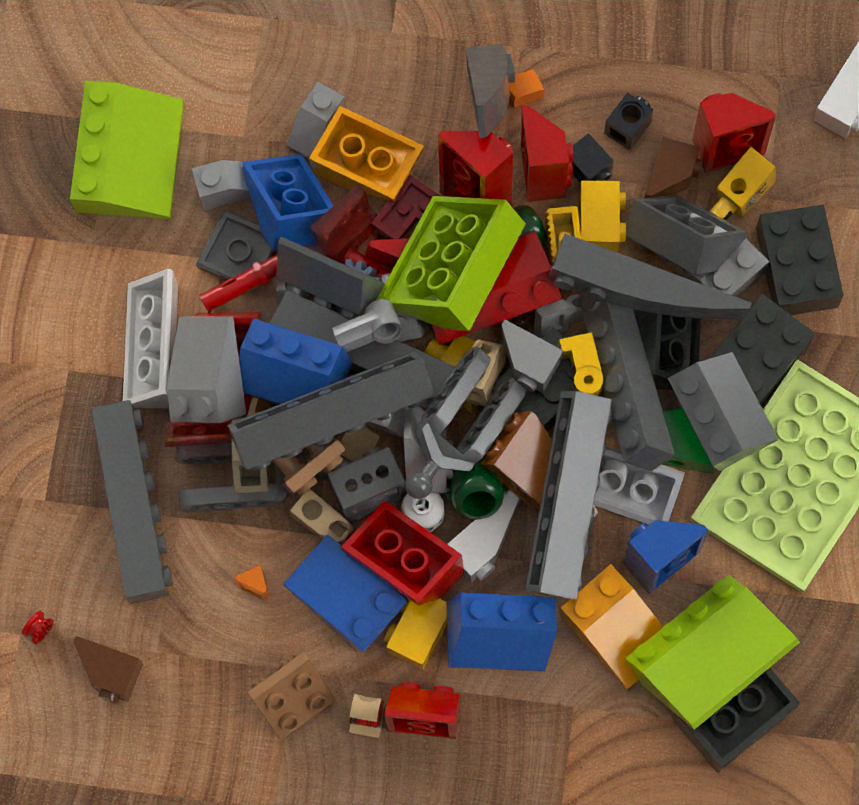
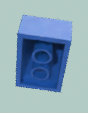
M302 154L242 162V170L261 232L273 251L278 250L280 237L301 246L333 242L337 210Z
M327 534L282 585L356 652H364L408 601L391 585L342 551V545Z

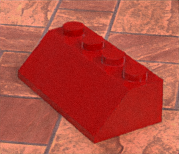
M441 131L438 134L440 192L446 197L507 200L512 206L513 149L508 141L503 137L497 138L492 132L487 137L479 138L478 131Z
M535 231L519 236L469 331L444 329L430 324L439 345L562 299L559 288L553 281L547 279L551 266Z

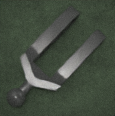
M477 346L466 352L424 412L421 423L416 429L427 463L421 472L414 473L407 479L406 491L415 499H423L431 493L433 488L432 478L438 469L471 471L475 463L487 453L525 396V388L514 378H509L494 392L457 449L440 435L451 422L490 364V357Z
M232 438L186 441L176 445L177 462L180 464L195 465L232 462ZM274 463L276 484H270L267 492L235 493L234 486L183 490L179 492V508L183 512H205L284 504L289 496L281 486L285 482L284 478L286 476ZM322 470L315 475L320 479H329L328 472L325 474Z

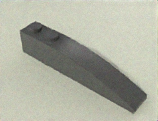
M503 44L466 47L468 81L479 138L487 137L505 115L509 105V83L515 82L511 54H505Z
M566 233L558 246L547 278L553 281L557 287L564 290L575 289L583 292L587 298L593 301H607L640 311L676 317L742 319L752 304L746 300Z

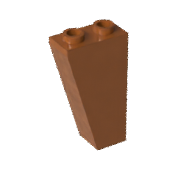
M532 411L516 412L503 427L504 431L493 442L480 465L495 472L505 487L539 515L552 439ZM593 504L594 518H595L596 515L598 514V510L596 509V507H595L594 504Z

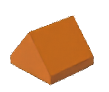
M261 565L236 576L235 583L238 589L263 601L268 600L269 592Z

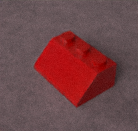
M715 93L707 96L700 102L692 140L695 146L700 147L698 156L703 160L702 166L705 173L738 163L750 147L759 154L765 155L776 119L774 112L734 93L725 95Z
M529 105L521 106L520 147L527 201L566 198V188L572 186L573 145L572 143H566L565 132Z
M385 500L341 546L342 551L419 606L442 598L464 574L462 554Z

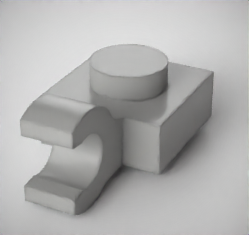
M579 294L569 296L566 301L562 299L536 309L533 333L541 339L553 327L559 333L568 330L569 323L584 320L582 309L578 307L580 305Z

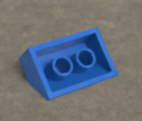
M253 319L240 347L239 357L243 393L277 405L345 379L352 363L343 346L257 319Z
M655 520L648 527L643 523L629 535L631 539L627 543L628 547L625 550L626 555L623 564L650 594L701 552L708 529L704 525L658 520Z
M459 593L446 601L448 668L539 672L546 670L557 633L555 597Z

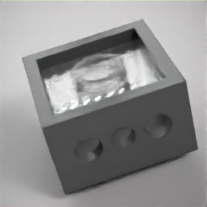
M389 447L370 449L362 455V459L353 463L349 460L343 461L332 469V472L328 473L331 491L343 517L350 524L371 515L384 500L394 505L403 501V498L406 496V482Z

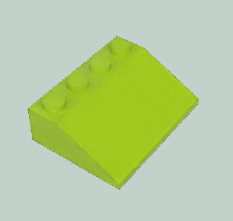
M85 80L70 201L76 213L171 219L184 107L183 99L116 82Z
M433 196L376 300L386 299L393 304L395 311L441 328L469 331L526 223L507 200Z
M728 574L698 600L692 602L687 609L671 622L665 624L661 630L645 643L639 645L625 659L642 686L695 730L800 642L747 587Z

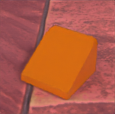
M534 69L516 74L515 82L509 83L510 98L514 108L544 98L543 85Z

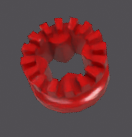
M41 610L37 611L27 621L22 630V635L25 637L31 636V641L35 645L45 638L44 633L48 635L47 631H50L54 625V621L51 618H44L45 614Z

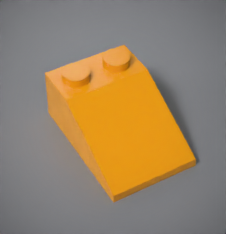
M339 106L310 155L309 161L313 173L343 188L394 202L422 154L424 145Z
M611 564L577 593L576 599H570L560 608L559 614L626 690L632 687L639 679L625 658L663 627L634 588Z

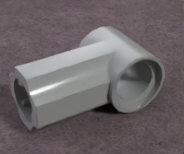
M379 299L366 307L365 314L337 325L332 330L338 345L343 346L347 353L375 340L383 344L391 343L400 337L402 326L393 304L386 299Z

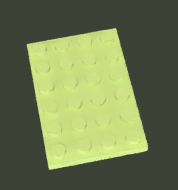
M797 359L763 409L779 440L723 469L690 518V521L694 524L704 525L708 529L709 534L803 594L859 508V398Z

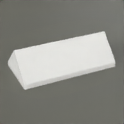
M165 269L128 283L123 401L131 400L134 408H169L166 387L176 337L178 283L171 269Z
M606 446V451L601 459L599 468L600 485L595 492L593 504L594 506L649 525L655 520L669 522L685 472L662 464L653 471H648L624 463L620 450Z

